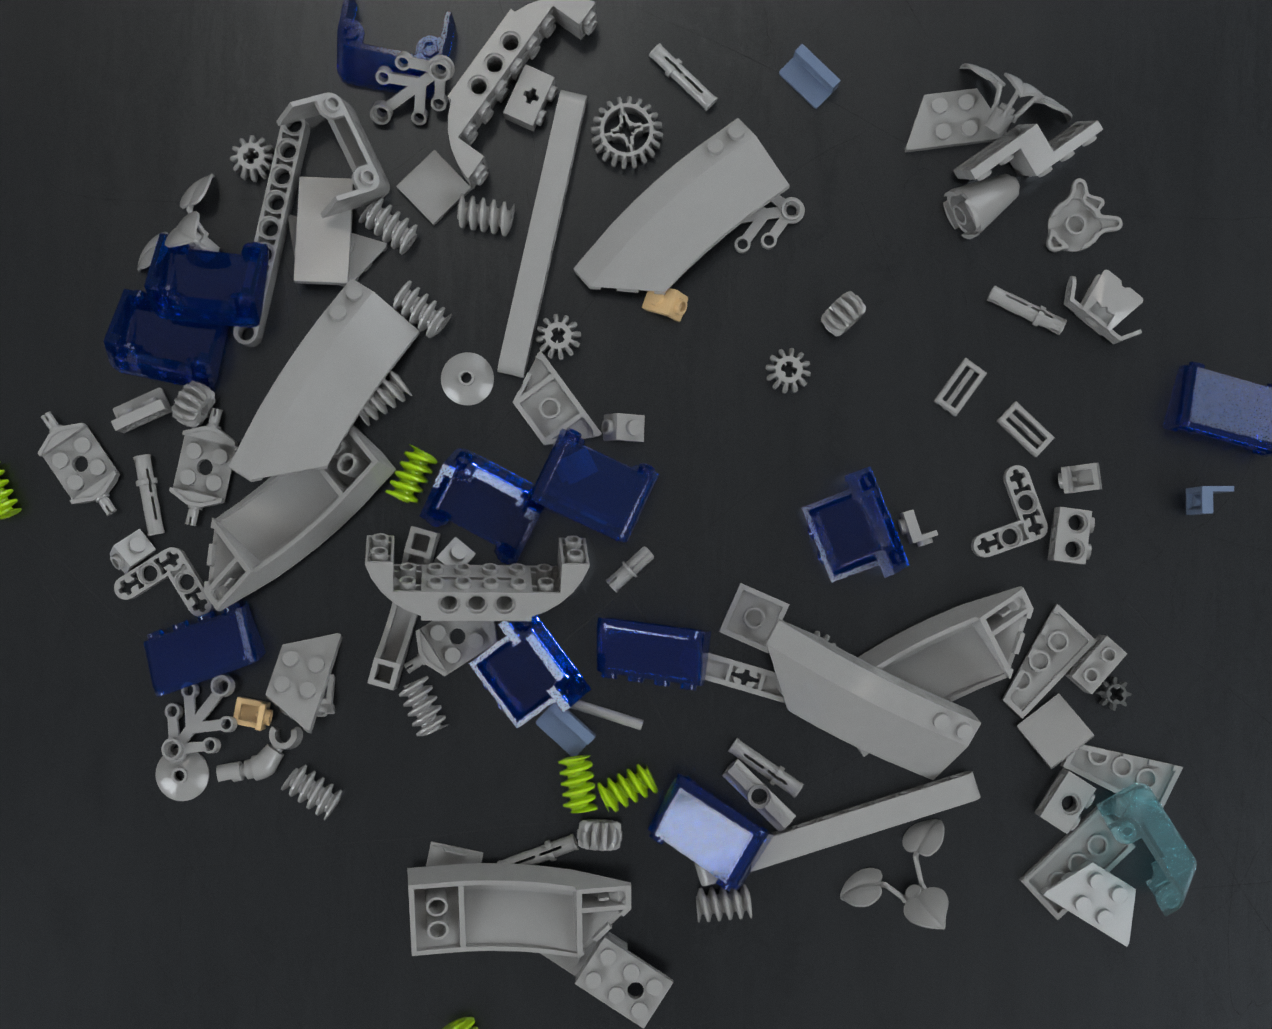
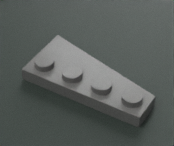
M1055 604L1001 700L1023 719L1097 640L1058 604Z
M1085 744L1063 760L1060 765L1158 815L1161 814L1183 769L1182 766Z

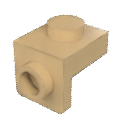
M669 288L665 295L654 294V291H647L642 308L680 322L687 309L688 297L672 288Z
M241 696L237 697L233 715L237 720V725L252 727L258 731L266 729V725L270 726L273 717V710L270 709L271 702Z

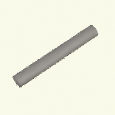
M567 696L564 704L565 707L641 730L644 721Z

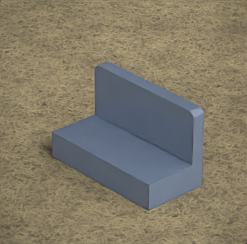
M803 44L795 50L793 58L779 71V75L814 109H817L838 88L841 81Z
M1234 486L1186 488V515L1213 514V494L1234 492Z
M557 699L536 721V725L570 756H577L596 736L593 731Z

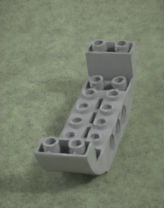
M538 0L527 4L517 11L510 9L447 96L450 102L448 113L450 146L462 175L472 189L477 184L479 186L482 185L489 174L485 157L470 146L478 136V128L482 123L486 124L491 119L494 113L492 109L498 101L500 103L503 102L507 97L509 85L513 80L518 81L524 68L523 66L528 59L533 60L541 48L539 46L544 37L548 39L556 28L555 22L580 40H582L585 34L589 36L598 23L596 21L597 14L594 1Z
M377 533L367 535L365 566L373 582L393 603L421 616V621H531L533 616L550 610L570 596L583 581L590 567L586 538L573 535L559 538L557 566L549 564L525 566L519 563L511 565H496L493 563H486L484 565H469L467 563L442 565L441 563H430L425 565L410 562L394 564V536Z

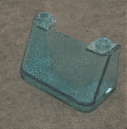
M1144 783L1132 784L1097 804L1106 825L1118 842L1130 844L1142 838L1156 861L1151 863L1153 876L1146 883L1165 917L1181 908L1194 877L1197 862L1149 786Z

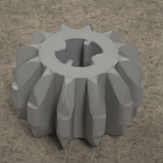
M250 135L249 143L240 138L239 141L242 146L240 148L232 146V150L237 153V155L230 157V161L236 163L233 170L236 173L241 172L240 177L244 180L250 176L253 182H257L259 174L263 179H267L265 171L271 170V164L269 163H272L274 157L271 154L274 151L273 146L266 145L267 141L263 137L257 141L254 135ZM253 154H256L258 158H255L254 163H251L249 159H253Z
M848 291L831 304L822 315L821 322L835 337L841 336L865 313L866 305L858 295Z
M554 314V323L551 324L549 319L545 318L543 321L547 328L538 326L537 331L544 335L536 337V342H546L539 349L541 352H545L550 348L548 353L550 359L554 357L555 352H558L559 360H563V351L565 350L569 356L574 355L570 345L575 348L580 347V343L573 339L581 337V332H571L578 325L576 322H572L567 326L569 316L565 315L562 322H559L558 314ZM556 331L561 334V331L564 332V341L561 343L558 340L556 343L553 342V333Z
M794 348L789 349L788 356H786L783 349H779L778 355L780 359L775 355H771L769 359L775 365L769 364L765 367L767 371L774 372L769 374L766 379L767 381L777 380L772 386L773 389H777L782 384V393L786 394L790 385L792 391L796 393L798 391L796 382L800 386L805 387L807 382L802 377L811 376L810 371L803 370V368L810 365V362H800L804 356L802 352L796 358L793 357ZM787 364L791 365V370L795 371V375L792 373L790 377H786V373L781 371V367L785 368Z
M195 381L184 385L183 390L179 391L177 398L174 399L175 404L171 409L173 411L172 417L187 427L196 428L198 425H202L204 420L209 418L211 408L216 401L215 392L206 385Z
M606 819L582 820L577 830L578 846L594 851L617 850L620 848L622 841L621 824L617 821Z

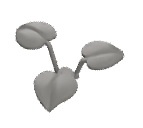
M964 63L959 68L971 69L981 77L991 81L995 86L996 95L994 104L990 109L993 112L985 125L1000 135L1004 136L1012 122L1015 123L1034 103L1045 104L1061 111L1067 122L1073 117L1072 113L1057 101L1043 95L1034 86L1023 83L1018 77L1006 72L1004 76L1011 82L1016 91L1008 104L1002 102L998 106L1002 88L1006 85L1005 82L993 72L974 64ZM1018 96L1020 98L1034 96L1014 114L1016 110L1012 106Z
M213 173L197 180L185 191L180 201V207L182 209L186 208L188 214L169 234L162 232L147 243L138 261L137 270L141 272V269H145L155 263L165 251L166 246L168 248L179 247L186 250L189 254L194 253L205 263L213 260L218 254L220 247L208 238L209 233L204 230L199 222L200 214L197 211H193L194 205L202 200L212 178L215 177Z
M931 819L916 823L903 836L902 843L904 849L910 853L914 852L913 860L919 885L909 886L905 891V895H903L887 882H881L883 875L879 869L865 868L854 873L845 882L840 893V899L855 907H867L874 904L880 898L882 888H886L905 903L903 912L908 921L921 927L944 930L949 906L948 896L940 888L926 887L919 863L920 854L926 857L931 856L942 845L945 833L943 822L938 819Z

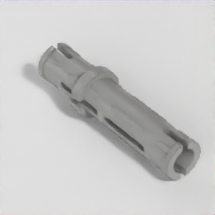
M661 43L656 45L649 53V57L665 71L664 74L668 78L672 77L705 111L709 110L718 98L704 87L682 65L683 62L679 58L675 59Z
M996 285L993 286L987 298V301L1026 318L1032 322V325L1036 327L1039 325L1057 335H1060L1067 323V319L1052 314L1046 310V307L1042 305L1039 307Z
M151 454L133 457L138 478L135 483L140 489L148 532L147 536L165 533L156 490L158 480L157 477L154 478Z
M736 738L728 750L729 753L769 779L771 785L774 786L776 784L792 795L793 798L798 795L804 785L786 773L784 767L781 765L779 767L760 753L740 741L739 738Z
M570 834L552 842L550 840L544 841V845L521 852L507 859L499 860L497 863L515 864V862L535 856V858L519 864L537 865L548 860L553 862L561 855L579 850L574 834ZM559 846L562 847V848L557 849V850H555V851H552V852H549V853H547V854L541 855L542 852L551 850V849L556 848V847H559Z

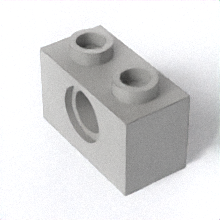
M1063 768L1034 813L1068 834L1070 830L1073 831L1078 826L1081 820L1079 815L1083 809L1088 808L1094 801L1096 788ZM1066 796H1071L1073 799L1072 806L1068 809H1063L1062 800Z

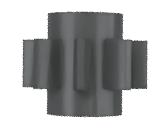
M1111 676L1108 683L1103 681L1101 689L1095 691L1102 698L1099 704L1104 706L1109 702V708L1113 711L1116 710L1117 704L1126 707V697L1132 695V693L1127 692L1124 688L1128 683L1122 681L1117 684V677ZM1111 688L1117 689L1115 691L1116 698L1110 697L1112 695Z

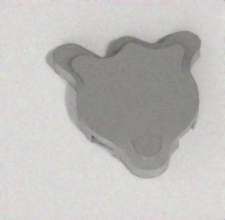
M1077 178L1071 184L1068 197L1059 203L1049 216L1046 247L1051 252H1079L1094 244L1102 234L1120 230L1123 226L1122 219L1118 216L1102 215L1100 210L1105 204L1104 199L1089 194L1086 181Z

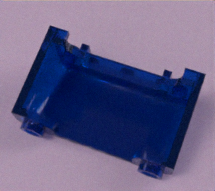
M159 234L144 284L155 314L172 320L254 328L260 324L269 260L267 244L259 242L247 243L242 247L241 254L194 250L190 248L189 244L168 248L165 246V240L169 234Z
M124 289L103 341L109 362L113 368L123 373L179 385H186L195 381L206 385L211 390L217 381L230 323V314L228 310L217 306L205 309L203 317L153 306L151 299L144 291Z
M1189 362V365L1179 367L1163 424L1164 429L1175 432L1177 429L1187 431L1189 434L1197 433L1243 446L1246 450H1253L1252 453L1263 457L1272 456V384L1267 383L1264 386L1205 369L1206 365L1198 362Z
M562 428L530 493L531 499L615 540L627 542L660 474L655 472L654 467L646 463L634 465L632 468L585 446V442L581 438L582 434L578 431Z
M458 448L443 463L420 517L435 527L446 525L451 521L495 544L494 552L501 562L515 564L519 561L551 496L539 486L472 451Z
M678 773L648 827V830L651 831L650 838L661 845L664 842L668 843L717 877L716 883L729 892L731 888L735 890L740 889L774 836L765 828L754 824L755 822L706 791L702 786L696 785V781L682 773Z

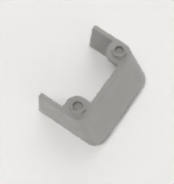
M330 92L290 102L276 121L278 126L322 115L328 120L353 172L352 182L356 190L335 196L320 213L322 218L371 204L380 198H384L389 193V181L355 110L349 103Z

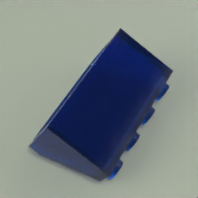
M235 602L219 614L214 615V612L210 611L197 616L199 621L189 624L188 620H184L172 625L173 630L164 633L162 629L147 634L148 639L143 641L156 697L250 665L260 660L266 654L248 603L240 606L239 602Z
M598 617L597 671L602 672L601 677L617 679L619 674L628 676V681L644 683V678L654 679V685L670 686V682L681 683L680 688L697 690V685H705L711 631Z

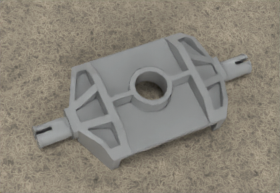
M211 408L209 423L206 426L183 430L182 435L185 436L173 487H170L169 491L188 505L189 509L185 522L187 525L196 526L199 510H202L204 507L225 503L232 472L229 464L236 453L235 448L238 446V443L221 430L219 426L223 412L221 409ZM204 460H209L213 465V469L208 475H203L199 469L201 462Z
M51 411L42 415L41 419L50 431L39 449L38 455L45 459L70 496L71 504H84L96 501L107 516L113 514L112 512H116L117 509L108 497L110 496L109 492L117 483L120 473L85 423L59 425ZM80 457H85L88 461V467L83 472L78 471L75 466L77 459Z
M431 621L416 630L418 654L403 665L407 668L413 664L412 667L407 669L409 674L420 666L427 665L443 676H446L498 643L495 621ZM458 628L464 631L465 640L463 643L456 644L452 642L450 637L454 629Z

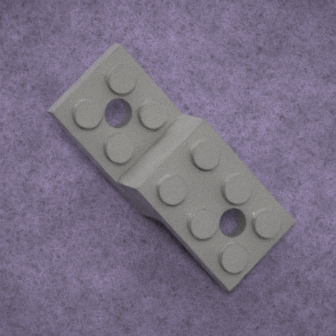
M1098 120L1077 121L1053 139L1047 141L1038 124H1020L953 171L958 179H969V181L977 179L981 181L992 173L991 169L996 165H1004L1010 162L1018 176L1042 177L1053 170L1052 165L1059 160L1063 162L1071 158L1075 154L1073 150L1081 145L1084 147L1097 139L1096 134L1101 132L1103 128Z
M609 931L598 942L594 941L587 947L585 954L578 961L575 957L540 953L576 976L575 984L643 1029L673 984V979L628 951V943ZM637 982L643 986L644 990L641 995L632 996L628 992V986L631 983Z

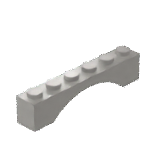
M411 526L402 563L410 562L425 565L433 563L441 534ZM393 602L367 682L368 684L390 690L398 688L404 667L403 664L407 657L418 617L417 614L409 612Z

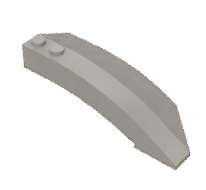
M737 118L697 146L650 185L608 227L573 270L590 289L601 290V287L617 288V291L635 293L643 290L665 295V292L706 252L747 218L789 189L790 185L756 135Z
M351 278L319 317L279 374L257 410L229 464V468L250 482L260 481L264 477L275 475L283 477L299 474L303 470L317 468V470L327 469L345 436L370 398L420 334V331L374 291Z
M352 425L327 469L317 470V468L303 470L301 473L283 477L278 475L271 476L233 507L217 518H212L211 528L214 529L213 544H209L207 566H210L208 581L204 582L203 592L216 611H222L268 584L304 559L339 530L393 474L396 468L382 451L357 427Z
M1019 586L962 604L935 615L885 640L858 658L912 685L953 702L1005 678L1011 679L1014 670L1011 666L1015 654L1020 652L1025 637L1023 630L1027 618L1031 619L1034 608L1025 589ZM858 748L863 757L869 754Z
M777 619L765 641L788 711L861 750L931 780H934L969 746L981 725V722L971 710L897 678L829 643L824 638L783 620Z
M502 863L453 864L407 868L412 956L467 951H520L575 957L578 961L585 954L587 947L594 941L598 942L612 928L611 924L621 915L624 917L631 910V882L572 869Z

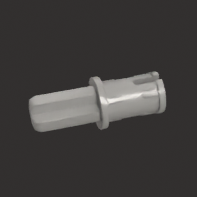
M642 547L627 562L623 561V565L605 581L617 593L633 577H638L637 573L654 559V555L647 547Z

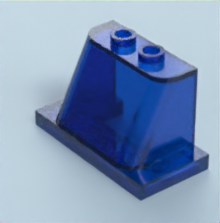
M871 466L844 476L849 489L802 507L808 522V533L816 542L819 561L825 565L831 583L880 565L884 578L910 566Z
M537 615L533 616L531 621H502L499 623L498 626L506 636L469 663L480 678L483 687L491 693L497 701L498 707L506 713L517 729L554 702L562 712H565L591 690Z

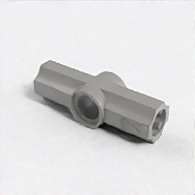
M738 758L723 772L722 776L779 832L784 830L796 817L767 785L757 778ZM759 788L765 790L766 797L760 802L752 800L751 795L754 790Z

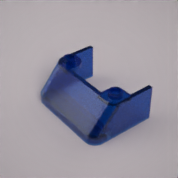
M355 0L343 1L337 29V72L344 82L398 93L406 86L391 83L382 85L378 83L375 75L379 67L388 66L395 73L419 77L426 72L411 68L408 70L398 69L395 65V59L398 53L402 51L364 44V28L358 21L354 20L357 3ZM446 11L441 37L428 35L421 38L417 43L415 54L410 53L412 58L430 60L435 55L449 57L456 26L451 12ZM400 58L403 64L408 63L405 58ZM437 65L441 70L446 69L443 65ZM380 73L383 78H389L386 73ZM435 80L427 85L426 99L428 100L432 99L435 94Z

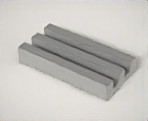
M964 358L933 402L939 404L944 410L949 411L951 415L956 417L987 372L969 359ZM968 366L970 368L969 371L966 373V375L955 388V390L950 395L948 400L945 402L943 400V397L949 391V389L954 384L959 375L962 373L964 368ZM973 373L979 374L956 407H952V402Z
M1017 401L996 420L1033 457H1037L1055 438ZM1015 410L1045 438L1043 442L1013 414ZM1009 418L1038 448L1036 449L1006 419Z

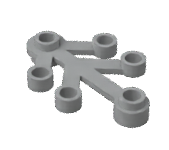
M406 51L398 53L395 59L396 67L400 70L411 68L426 71L420 77L395 73L388 66L378 68L375 75L378 83L382 85L391 83L406 87L387 101L379 100L373 104L370 110V117L375 123L380 125L387 124L393 115V110L415 95L411 120L416 125L425 124L429 116L428 111L425 109L427 85L434 80L435 94L431 100V107L436 111H443L448 104V98L445 95L446 81L452 78L455 71L454 63L449 57L435 55L430 60L412 58L411 54ZM400 58H405L408 63L403 64ZM437 65H443L446 69L441 70ZM380 73H386L389 78H383ZM440 99L444 104L439 105L435 100ZM379 108H383L387 112L383 113L379 110ZM416 113L422 114L424 118H418L416 116Z
M780 195L771 201L776 207H763L742 222L752 223L745 233L736 239L734 243L735 250L738 253H746L750 249L751 241L766 221L779 218L771 231L765 233L760 241L764 249H773L777 243V238L788 224H796L803 218L805 213L803 203L795 197L786 199ZM793 207L796 210V214L788 215L786 209ZM771 237L774 243L766 245L764 238ZM743 240L747 243V248L740 249L737 243Z
M227 675L215 676L210 685L212 693L197 712L196 697L200 693V688L198 684L192 682L183 684L181 694L184 697L186 727L181 733L179 719L183 716V707L180 704L170 703L165 708V716L168 719L169 738L162 744L161 752L168 762L179 763L186 758L188 753L206 752L214 754L220 750L221 742L215 737H208L203 742H189L195 733L220 730L222 732H233L236 730L237 720L232 716H223L219 720L205 721L220 700L234 692L235 682L233 678ZM224 682L228 683V688L226 691L223 690ZM190 686L193 687V693L191 695L188 694V688ZM173 707L177 709L175 716L171 713ZM228 719L231 722L229 729L225 727V722ZM210 741L214 742V748L212 750L209 749ZM175 745H178L179 748L177 754L174 753Z

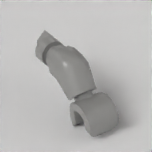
M271 726L269 731L271 745L267 744L257 755L251 756V759L244 760L243 764L241 761L217 765L216 775L218 782L230 779L233 782L243 781L245 777L247 779L254 778L256 781L268 778L275 773L284 756L282 751L284 749H294L301 744L303 739L301 727L296 726L293 728L290 739L284 743L280 738L281 729Z

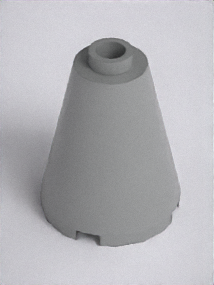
M1002 174L953 188L944 194V197L947 196V200L943 202L946 216L954 229L960 228L964 232L961 236L972 239L978 236L1019 196L1020 185L1014 176Z

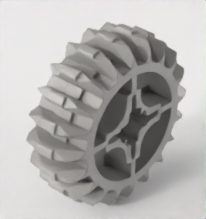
M628 96L627 103H622L621 97H617L616 106L611 101H608V111L602 107L599 108V114L602 117L595 116L593 118V122L598 126L591 127V133L596 135L592 138V143L599 144L595 148L596 153L606 151L602 156L604 162L612 157L611 166L615 167L618 161H622V169H626L627 162H631L633 169L637 168L636 160L639 159L643 165L647 163L645 154L654 158L655 152L651 148H660L661 144L656 140L662 139L663 133L656 131L662 128V122L655 121L658 118V113L652 112L648 114L651 110L650 104L641 108L642 99L639 98L636 104H632V97ZM627 114L640 117L646 124L631 122ZM619 115V125L611 129V132L605 133L608 123ZM624 122L628 131L631 132L630 144L628 143V138L623 134ZM649 132L645 144L638 150H635L634 141L642 137L643 133ZM608 142L622 143L627 152L614 149Z

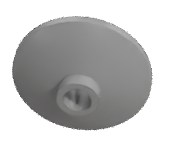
M470 352L460 353L450 358L443 367L441 385L445 394L453 402L465 406L475 405L485 400L491 393L494 385V373L490 364L482 356ZM465 373L471 374L472 377L468 383L462 381V376Z
M179 748L174 749L175 754L178 753ZM199 752L188 753L186 758L179 763L168 762L162 756L157 764L155 776L157 785L164 795L176 801H188L196 798L205 790L209 782L210 771L205 758ZM178 770L184 773L183 780L177 779L176 772Z

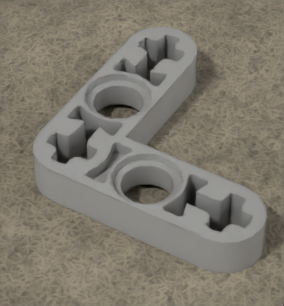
M1020 465L1011 466L1006 469L1003 475V481L1018 521L975 536L972 540L971 548L978 557H990L1036 541L1046 535L1048 530L1047 521L1030 474L1025 467ZM1013 470L1023 475L1019 483L1021 488L1027 485L1028 490L1020 491L1017 494L1014 493V490L1019 489L1016 481L1011 482L1010 477L1013 476ZM1022 495H1028L1032 499V506L1028 510L1021 509L1018 504L1019 498ZM1036 511L1037 515L1032 516L1035 524L1040 523L1041 528L1037 530V535L1034 532H1029L1028 527L1032 526L1030 518L1024 519L1023 515ZM1007 529H1012L1016 533V540L1012 544H1006L1002 539L1003 532ZM996 533L997 542L1001 546L1000 549H997V544L987 547V553L984 550L978 549V545L981 544L980 539L983 538L984 541L994 540L995 538L992 534Z
M169 547L121 576L114 584L115 594L123 600H130L140 596L169 577L188 610L197 617L207 616L214 609V606L203 592L204 583L185 552L180 548ZM170 553L179 555V558L176 560L177 565L168 564L162 567L157 562V560H160V563L168 561ZM148 566H153L157 570V577L153 581H148L144 577V570ZM186 574L191 575L194 579V585L189 590L184 589L180 584L181 578ZM139 580L144 585V587L141 584L133 586L131 594L129 592L123 593L122 591L125 587L124 582L133 583ZM200 588L201 592L196 594L200 600H207V604H205L206 610H197L195 607L198 604L195 596L189 598L187 595L196 592Z

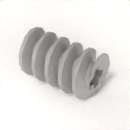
M462 193L457 212L459 226L464 229L469 222L470 229L476 230L480 224L482 232H486L490 226L492 234H496L499 228H501L502 235L507 236L514 219L515 203L510 210H507L506 201H503L500 208H497L495 199L492 200L489 206H486L484 197H482L479 204H476L475 196L472 195L470 200L465 202V197Z
M380 198L376 202H372L364 210L359 218V223L366 221L365 227L371 230L374 228L376 236L383 234L382 241L385 243L391 241V247L393 249L400 247L399 254L403 255L416 240L418 225L414 224L408 228L407 225L410 219L406 217L404 220L399 221L401 212L397 211L391 215L393 206L389 204L387 207L382 208L384 199Z
M409 280L396 294L392 308L396 311L402 309L401 315L404 318L410 316L409 322L412 325L419 322L418 330L421 332L427 329L426 336L432 338L445 327L452 313L444 317L445 307L436 311L437 301L434 300L427 304L429 295L426 293L419 297L420 287L411 291L412 281Z
M393 371L389 372L390 380H383L381 386L378 387L360 413V417L367 426H370L369 416L374 420L379 419L378 410L383 414L388 413L387 404L392 408H396L395 398L401 402L406 401L404 392L413 396L400 376Z
M428 676L403 686L404 689L398 694L399 697L409 698L403 706L413 707L407 715L408 717L417 716V719L412 723L413 727L421 726V729L416 733L417 736H426L448 726L441 725L446 716L436 714L442 708L441 705H432L438 698L437 695H428L433 686L423 685L429 679Z
M306 764L299 769L295 768L284 782L281 790L283 791L291 787L289 796L293 797L299 793V803L308 799L307 809L317 805L315 814L319 816L326 812L325 821L339 803L342 790L340 789L333 794V783L323 787L325 778L322 777L315 781V770L308 775L305 774L308 766Z
M742 884L740 892L737 891L735 885H731L729 893L726 892L724 886H720L718 894H716L713 887L709 888L708 895H705L702 887L698 889L696 896L698 923H700L702 915L705 916L707 922H710L712 914H715L717 920L721 921L723 913H726L728 919L732 920L734 912L737 913L741 920L745 911L748 912L752 919L751 896L745 884Z

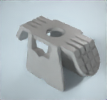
M1104 270L1101 275H1096L1081 303L1074 299L1077 282L1076 276H1070L1066 287L1064 305L1095 332L1104 336L1112 344L1142 333L1140 329L1120 336L1112 330L1143 303V298L1132 288L1123 287L1122 281L1109 270Z

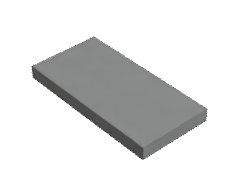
M299 177L294 283L346 285L349 282L353 209L326 218H322L320 213L335 196L354 191L352 179Z
M1096 806L1079 822L1073 831L1065 835L1019 880L1054 918L1059 920L1068 910L1040 893L1042 888L1053 886L1061 881L1060 877L1068 872L1075 871L1079 865L1087 860L1093 861L1110 872L1136 846Z

